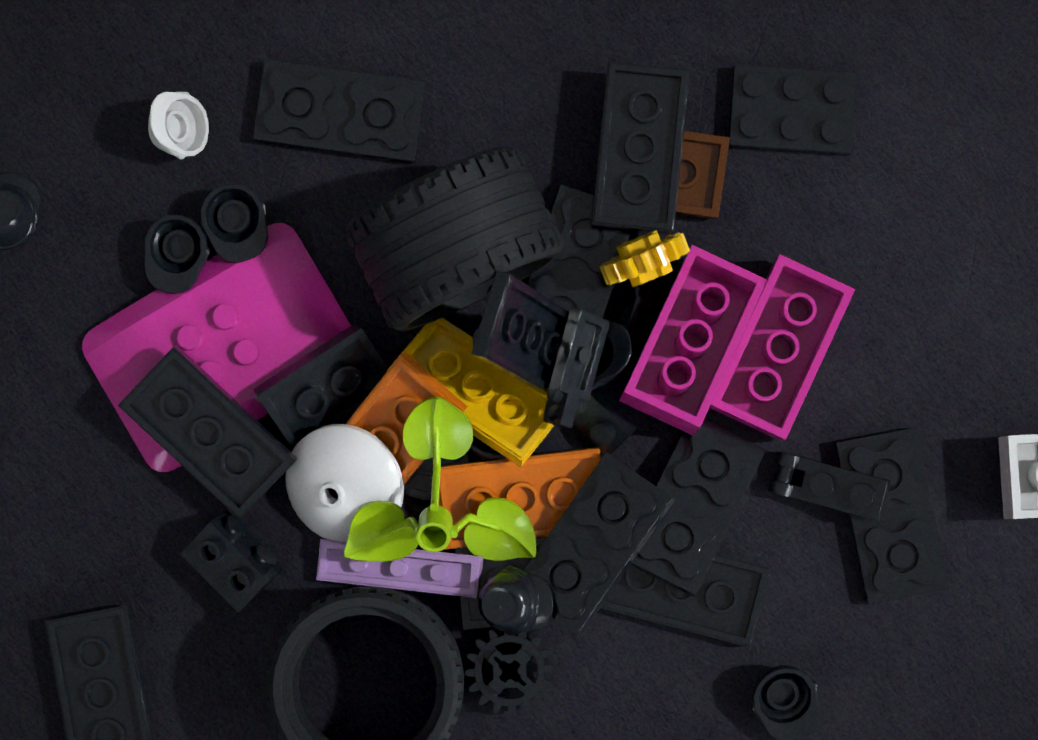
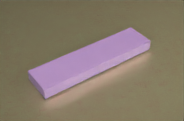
M320 539L316 580L479 598L483 556L429 552L415 549L410 555L398 560L366 562L345 558L344 549L346 543Z

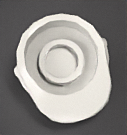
M162 92L157 95L152 102L148 121V131L152 143L158 149L181 160L185 157L197 155L203 151L208 140L209 122L206 110L188 92Z

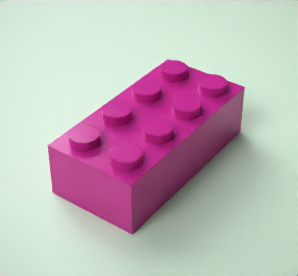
M692 245L619 401L694 436L704 421L767 279Z
M780 254L775 258L769 270L764 289L709 408L774 439L783 441L786 440L855 289Z

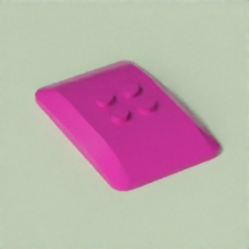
M274 223L267 226L268 239L266 247L257 257L240 263L225 261L217 254L207 260L195 284L188 291L174 294L157 289L92 328L85 335L82 342L84 356L144 460L152 469L158 472H170L182 465L118 405L173 346L177 344L259 421L269 415V413L257 398L253 389L351 326L304 244L291 226L284 223Z

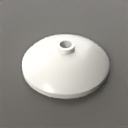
M348 424L326 425L310 432L293 449L292 454L297 457V460L286 471L287 494L298 517L317 535L327 540L346 543L351 521L357 510L366 503L380 500L393 502L402 507L404 483L398 462L389 448L372 433ZM329 488H332L337 492L338 499L334 498L330 494Z

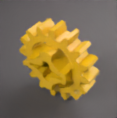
M657 230L618 245L619 256L611 258L599 267L606 284L612 285L629 279L632 287L672 272L670 262L688 254L690 249L683 232L670 234L660 239Z

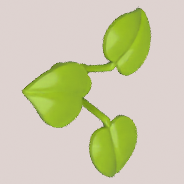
M430 397L421 401L412 409L403 428V443L409 455L418 460L433 458L430 506L421 512L419 522H417L414 517L405 519L402 508L393 502L378 500L366 503L357 510L351 521L344 549V557L366 562L393 561L410 555L418 545L426 551L439 552L444 550L449 545L451 537L456 538L458 532L466 525L464 541L468 549L476 556H483V559L492 561L535 558L536 537L532 523L524 510L513 501L499 497L484 499L478 506L477 515L467 513L453 525L451 513L446 508L439 506L441 458L455 460L466 454L473 442V428L468 417L460 409L442 397Z

